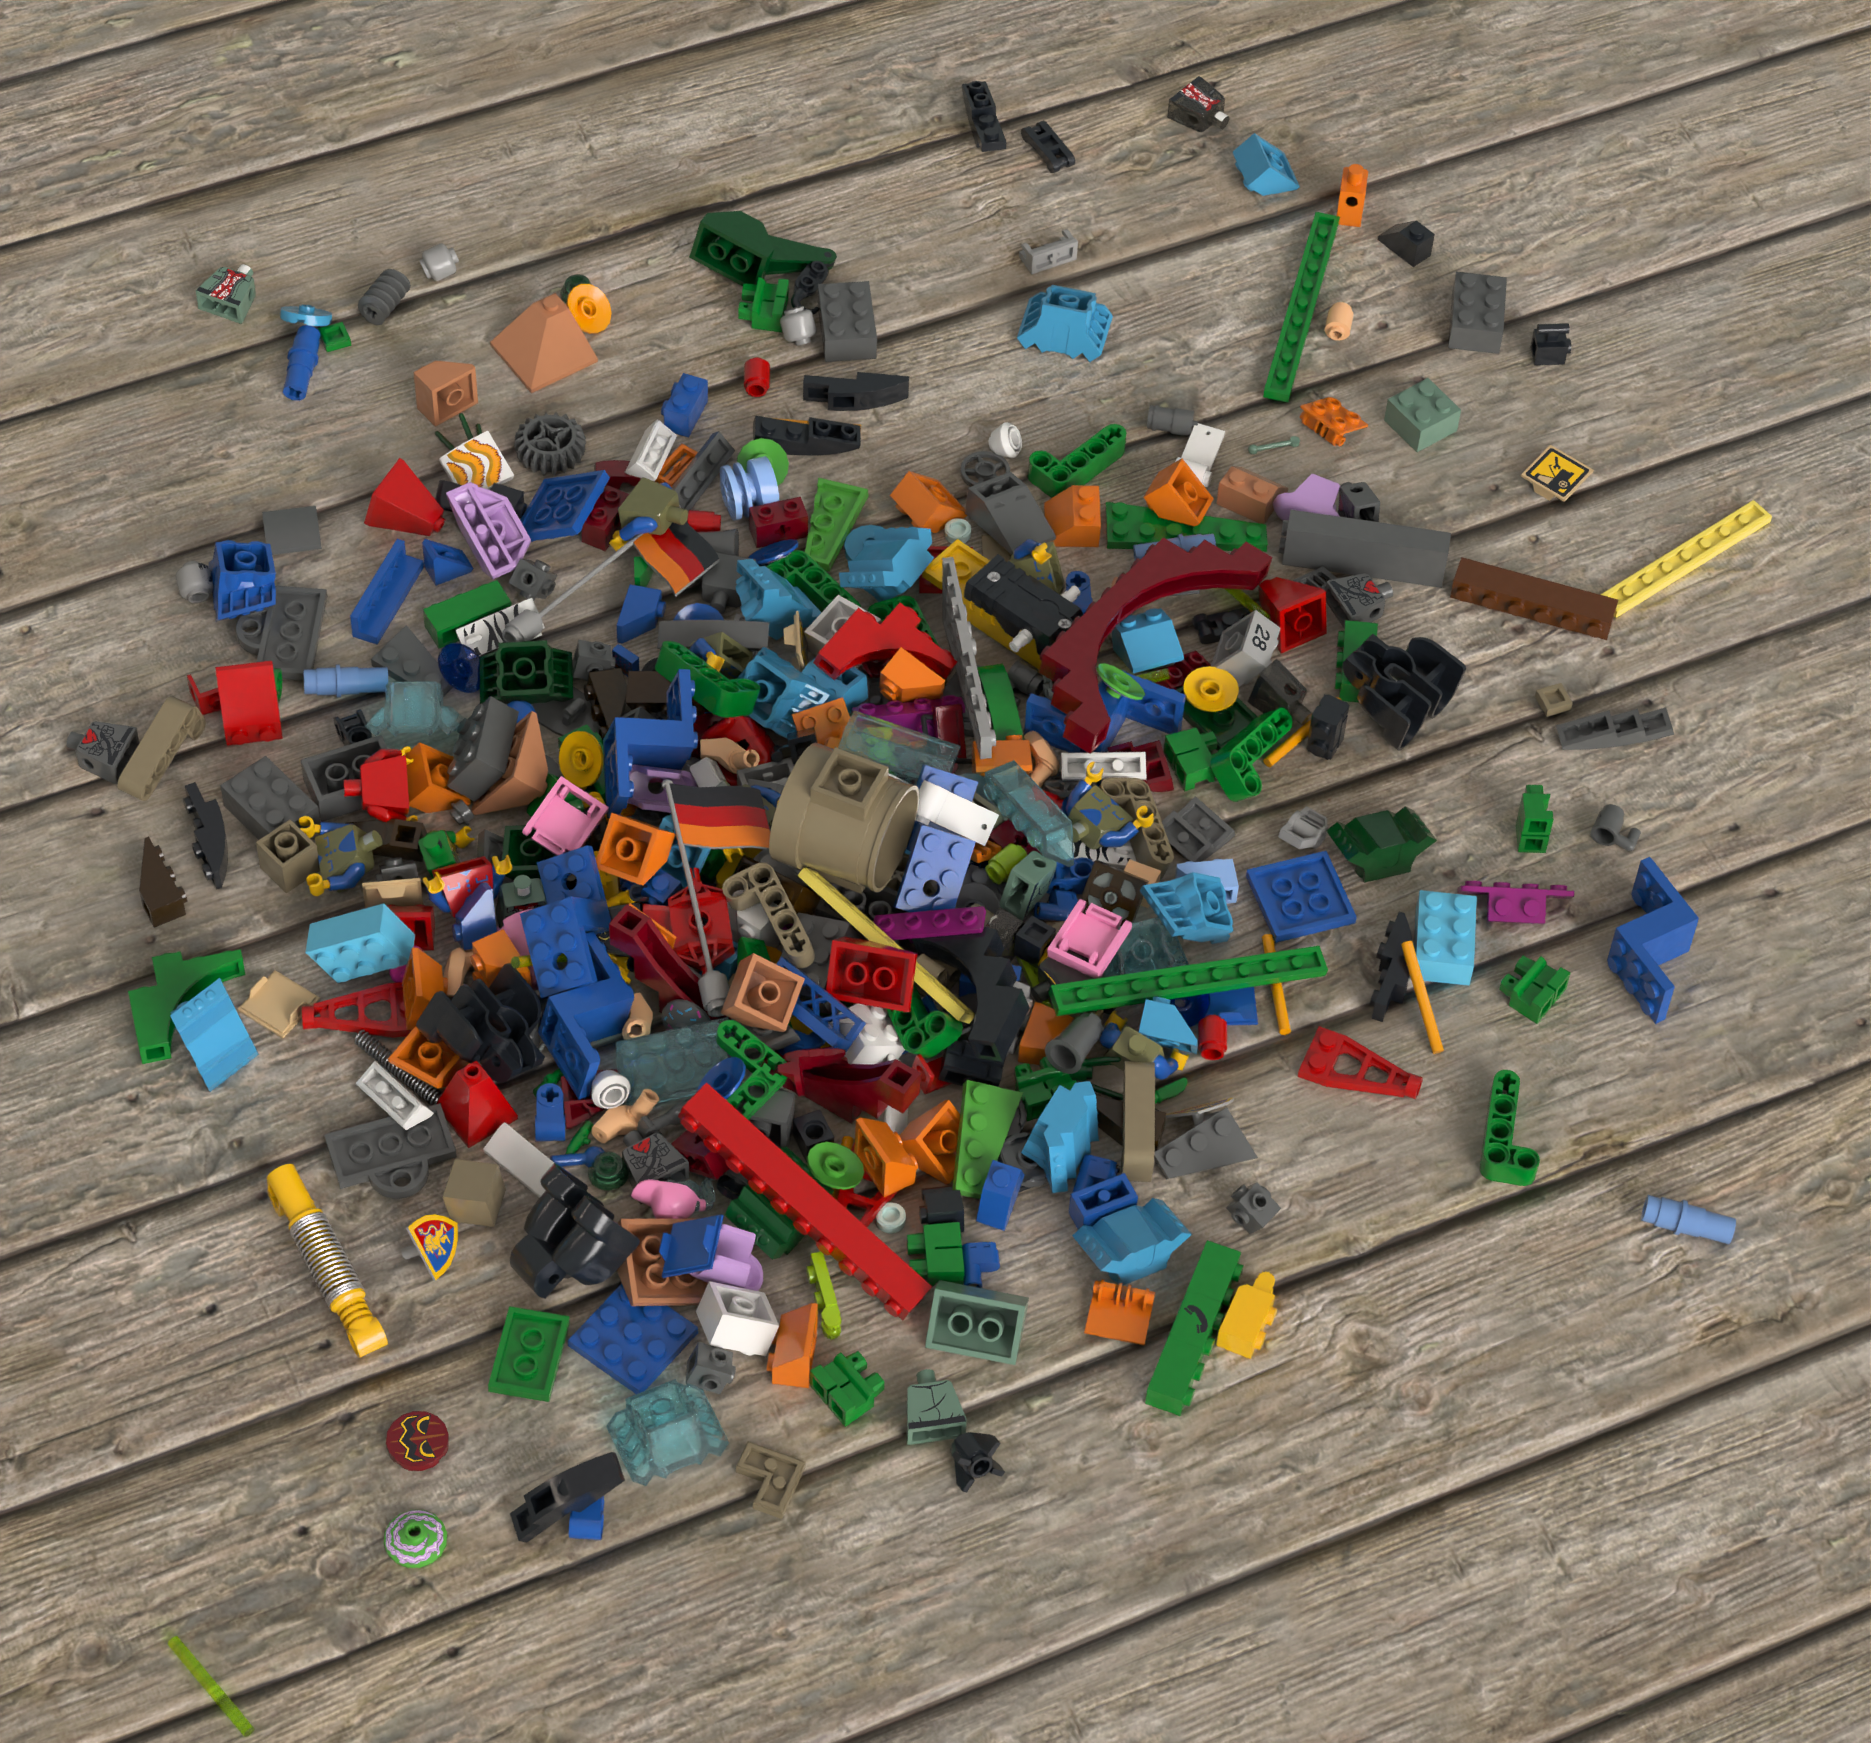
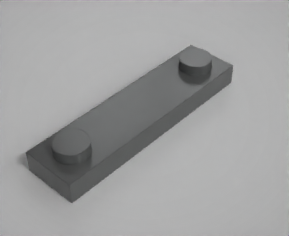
M719 431L712 433L672 486V489L678 493L681 508L686 509L688 512L720 472V467L724 466L735 452V449Z

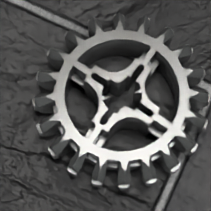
M556 411L554 415H548L545 412L544 416H539L535 413L534 419L526 418L525 424L519 425L515 435L514 449L519 462H523L525 468L531 467L533 473L540 470L543 476L547 472H552L555 476L557 471L565 474L567 468L574 469L576 463H581L582 456L586 450V437L581 425H577L575 419L569 420L567 414L559 416Z

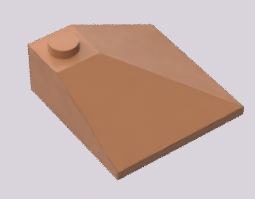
M556 293L534 302L490 341L491 347L531 393L598 362L597 356L570 309Z
M531 711L516 724L505 774L476 802H473L471 812L474 815L528 805L536 797L540 798L546 791L547 783L545 781L548 767L537 713Z
M620 1219L618 1221L619 1225L637 1236L640 1240L636 1249L617 1269L631 1306L699 1305L708 1282L697 1279L690 1274L666 1278L661 1277L665 1260L659 1252L663 1233L671 1234L673 1223L694 1219Z

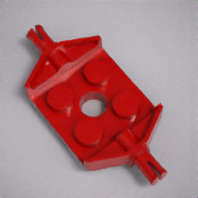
M694 867L695 878H693L692 868H690L700 915L708 919L707 924L703 928L714 969V967L735 954L727 900L721 888L702 884L699 874L700 870ZM687 886L668 899L672 934L677 937L674 949L686 965L700 969L703 977V974L707 972L698 928L692 924L695 920V915Z

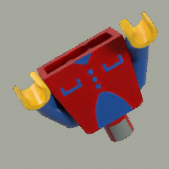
M506 855V858L502 861H499L497 856H493V867L486 857L482 856L432 870L434 879L430 881L426 877L422 879L427 887L429 900L442 912L450 913L455 918L456 913L480 883L487 882L493 889V899H496L505 875L512 870L509 855Z

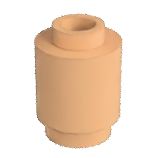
M1337 302L1328 310L1325 334L1329 338L1344 340L1349 337L1353 321V311L1350 305L1344 302Z

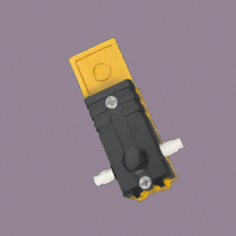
M958 539L938 555L922 572L923 578L942 590V558L953 557L963 604L966 606L967 621H970V624L1037 669H1040L1041 660L1039 658L1043 649L1048 645L1051 647L1062 631L1066 632L1071 627L1072 622L1077 616H1083L1081 608L1072 603L1081 593L1078 587L1072 586L1063 594H1058L1031 575L1027 576L1026 572L1022 569L1015 568V565L1010 561L1006 562L1001 555L997 554L990 561Z

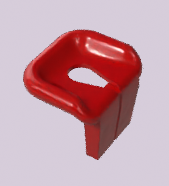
M724 717L705 731L701 739L728 738L735 743L746 739L750 745L747 750H755L759 754L758 765L772 761L771 749L775 744L769 735L766 734L767 732L762 725L751 717ZM718 763L729 785L737 786V774L729 772Z

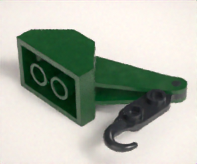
M742 211L707 213L700 221L689 258L743 286V283L757 285L758 277L765 279L766 275L801 272L795 281L794 294L791 298V304L794 308L802 306L800 303L802 299L813 296L818 291V284H823L827 279L828 270L833 268L837 255L828 248L811 246L768 235L763 222ZM819 307L808 310H811L814 315L819 311Z

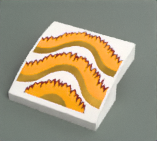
M489 431L466 441L439 458L451 482L460 485L472 482L478 485V487L490 490L493 483L504 484L514 477L513 472Z

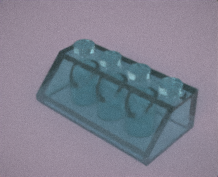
M855 710L845 727L838 746L839 749L889 767L890 774L913 785H917L923 764L952 773L961 747Z
M1014 760L986 771L983 789L987 799L992 800L998 806L1001 814L1007 816L1013 822L1015 829L1019 832L1021 831L1027 837L1029 844L1032 847H1036L1043 856L1065 866H1073L1072 821Z
M728 1017L616 1042L618 1073L626 1077L631 1086L626 1104L633 1105L644 1089L654 1091L659 1097L658 1103L695 1095L702 1078L718 1062L732 1057L720 1048L716 1042L718 1026L723 1021L730 1019ZM731 1032V1033H729V1034L725 1033L724 1037L727 1038V1039H728L729 1037H733V1038H734V1037H735V1033H734V1032Z

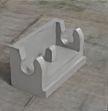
M1068 229L1062 230V234L1065 237H1061L1060 240L1031 249L1027 243L1021 244L1023 250L1019 251V257L1031 275L1077 259L1078 241L1076 238L1074 239Z

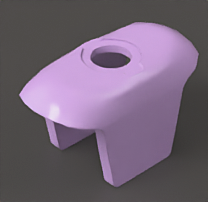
M1311 474L1295 492L1279 494L1273 502L1274 511L1282 521L1289 520L1290 509L1339 516L1334 504L1340 485Z
M632 765V770L629 772V781L634 783V793L627 803L641 809L671 812L666 789L664 788L659 794H653L648 790L649 781L653 778H660L662 781L669 779L673 784L697 787V783L693 775L687 771Z
M722 1224L713 1269L688 1274L705 1282L711 1281L758 1291L763 1282V1270L757 1258L751 1254L756 1234Z

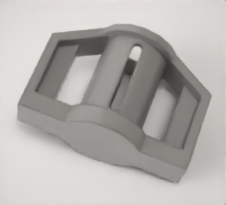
M1306 806L1301 811L1297 810L1291 816L1289 821L1280 829L1278 837L1298 849L1311 847L1316 849L1322 844L1327 835V818Z

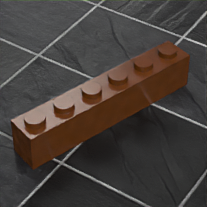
M1461 557L1450 598L1462 602L1472 603L1603 640L1608 638L1618 604V599Z

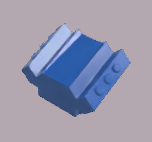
M231 540L215 542L213 560L209 562V569L211 570L213 581L212 593L214 610H216V622L224 619H234L239 615L245 616L254 611L260 612L265 608L276 605V572L271 545L259 541L249 543H237Z

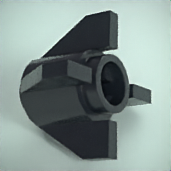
M967 1432L959 1435L953 1441L950 1451L954 1458L956 1484L962 1492H968L975 1481L973 1477L980 1478L989 1472L1001 1477L1004 1475L1005 1471L992 1459L993 1454L1001 1444L995 1436Z

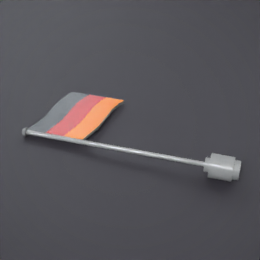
M687 521L684 525L672 523L662 535L638 534L542 611L537 613L526 609L505 625V629L502 631L503 639L505 642L531 641L543 631L542 617L632 545L637 549L646 564L667 582L675 597L719 562V557L713 547Z
M666 779L662 782V787L666 789L707 968V972L698 981L703 1008L708 1012V1015L719 1017L723 1016L721 1010L729 992V984L725 974L713 971L685 846L709 849L759 848L769 850L770 829L759 789L743 786L694 787L673 784L671 780Z

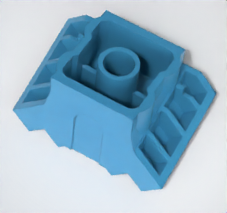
M1052 285L1046 289V293L1039 292L1029 299L1017 339L1025 349L1036 344L1042 353L1053 351L1070 355L1072 359L1083 353L1087 360L1091 362L1102 354L1113 315L1105 305L1096 303V293Z
M916 527L874 529L875 540H865V546L853 561H848L849 572L839 573L840 586L864 589L878 602L904 593L907 589L911 588L934 559L927 551L932 544L931 529Z
M753 559L737 560V572L742 576L736 580V591L741 600L742 614L746 621L769 622L768 636L775 640L784 636L783 629L794 624L796 611H799L803 628H808L822 613L797 586L793 587L785 578L765 566H759Z
M762 647L737 678L749 679L760 685L753 713L748 716L763 727L771 728L787 738L788 733L797 731L791 714L821 705L830 696L827 689L817 685L815 680L804 675L794 668L790 662L780 658L776 652Z
M1192 872L1170 881L1143 885L1140 889V892L1172 937L1181 936L1182 939L1197 942L1210 941L1211 944L1227 942L1231 937L1229 933L1233 932V920L1227 907L1226 892L1219 877Z
M220 978L190 1001L181 1003L176 1010L171 1012L170 1016L210 1092L259 1055Z
M1090 1081L1075 1083L1071 1090L1059 1085L1037 1120L1021 1152L1044 1169L1052 1193L1068 1191L1067 1179L1077 1178L1076 1170L1083 1157L1091 1154L1090 1142L1099 1141L1097 1100Z
M1152 1198L1143 1207L1133 1205L1101 1218L1093 1226L1083 1225L1072 1236L1100 1271L1108 1272L1109 1277L1117 1282L1118 1285L1119 1283L1126 1285L1166 1269L1171 1253L1192 1234L1163 1200Z

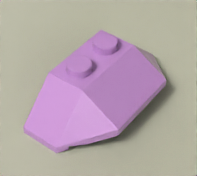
M472 482L446 492L460 531L483 572L492 579H495L515 570L520 558L523 559L531 539L508 498L491 490L478 487V485Z

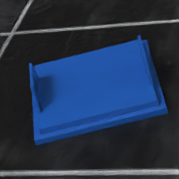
M1254 987L1197 995L1199 1020L1208 1015H1218L1227 1022V1025H1258Z
M720 1214L673 1223L671 1234L663 1233L659 1252L665 1260L661 1277L666 1278L713 1269L724 1215Z

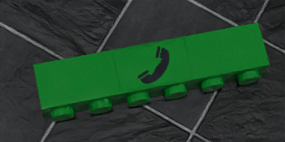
M1208 1240L1206 1241L1147 1388L1145 1404L1178 1416L1181 1415L1184 1405L1190 1407L1195 1394V1389L1191 1387L1194 1380L1200 1381L1205 1368V1364L1201 1363L1204 1355L1210 1356L1215 1342V1339L1211 1338L1214 1330L1219 1331L1225 1314L1221 1313L1223 1306L1229 1307L1233 1298L1234 1289H1231L1233 1281L1239 1282L1244 1265L1239 1264L1240 1251Z

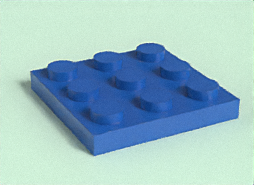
M600 470L544 479L520 520L531 542L578 535L610 478L606 471Z
M1327 851L1248 869L1246 872L1248 883L1275 943L1356 923L1357 916Z
M621 1283L570 1337L568 1347L640 1397L698 1334V1327L669 1306H631Z

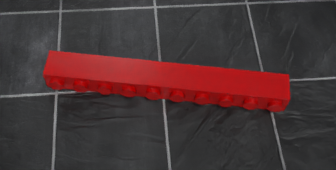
M707 1082L682 1107L678 1117L681 1119L680 1121L684 1128L691 1133L695 1132L699 1135L707 1149L713 1153L720 1154L726 1160V1165L733 1172L742 1174L756 1193H763L771 1201L772 1207L778 1213L786 1214L800 1233L803 1235L808 1234L816 1242L817 1248L823 1254L831 1255L839 1262L838 1265L845 1274L853 1275L861 1282V1287L867 1294L872 1297L876 1296L882 1301L885 1310L890 1315L899 1317L903 1321L931 1290L932 1286Z

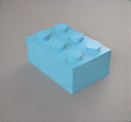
M1419 891L1415 910L1414 949L1424 981L1470 985L1474 968L1477 896Z
M383 903L311 923L305 953L337 983L346 982L351 979L406 965L411 949L414 947L415 934Z

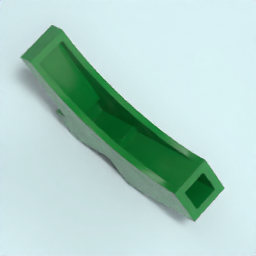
M241 949L224 951L204 957L197 956L184 961L182 960L181 951L152 957L157 985L144 986L128 991L142 1064L172 1058L171 1044L176 1026L170 1015L181 1003L190 1001L219 978L223 983L246 975Z

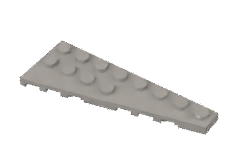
M942 558V622L951 654L958 661L955 669L980 759L992 758V746H996V735L994 729L990 730L991 717L990 713L986 712V699L982 693L981 681L974 655L977 653L975 638H971L970 621H967L966 606L963 604L954 558Z

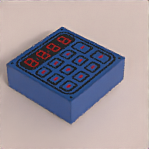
M619 644L612 649V657H615V669L621 668L622 673L627 677L629 671H640L638 656Z

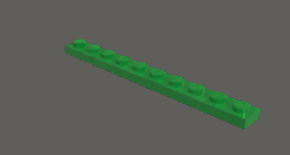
M1315 212L1264 388V398L1289 402L1338 230L1340 216Z
M1320 946L1056 984L1051 985L1048 992L1056 1016L1142 1004L1145 1003L1146 999L1153 1000V997L1175 999L1321 977L1327 974L1328 968Z

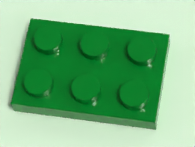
M509 1306L488 1384V1392L550 1402L570 1324V1317Z

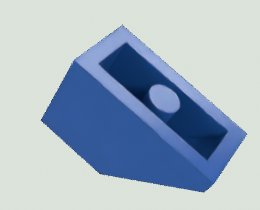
M629 585L616 625L617 643L623 644L656 628L659 617H664L666 602L662 601L661 590Z
M487 882L479 884L455 915L456 924L452 925L453 938L464 950L473 949V942L497 932L493 889Z
M995 1160L992 1161L982 1189L976 1222L1002 1231L1006 1230L1025 1176L1021 1169Z

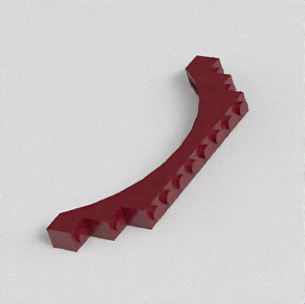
M1164 537L1156 545H1150L1145 556L1141 559L1137 558L1127 573L1123 572L1113 587H1107L1102 593L1101 598L1097 602L1093 601L1088 606L1085 614L1082 617L1077 616L1072 622L1071 627L1066 632L1062 631L1056 638L1055 643L1051 647L1049 645L1046 646L1040 655L1041 665L1039 673L1055 682L1051 689L1053 692L1051 705L1067 714L1063 722L1066 725L1063 737L1090 754L1106 739L1111 719L1099 692L1096 663L1102 643L1118 623L1135 610L1159 598L1185 591L1212 588L1254 590L1267 577L1273 557L1248 542H1245L1239 549L1234 548L1230 554L1205 539L1197 547L1193 546L1189 552Z
M626 904L609 923L610 944L634 958L635 979L659 992V1012L662 1013L664 1007L670 1001L676 999L688 1000L704 1010L698 986L699 978L671 948L652 919ZM725 1015L719 1017L709 1016L715 1030L714 1038L711 1042L719 1046L716 1042L718 1026L723 1021L731 1020V1018ZM731 1032V1033H729V1034L725 1033L724 1037L727 1038V1039H728L729 1037H733V1038H734V1037H735V1033H734V1032ZM775 1051L779 1056L783 1058V1055H781L778 1051ZM765 1058L763 1064H764V1063L767 1064V1061H768L767 1058ZM897 1059L878 1064H829L803 1070L805 1097L853 1124L862 1111L878 1119L888 1105L903 1114L920 1093L921 1073ZM778 1068L774 1071L770 1070L771 1075H774L776 1073L780 1075V1073H778Z

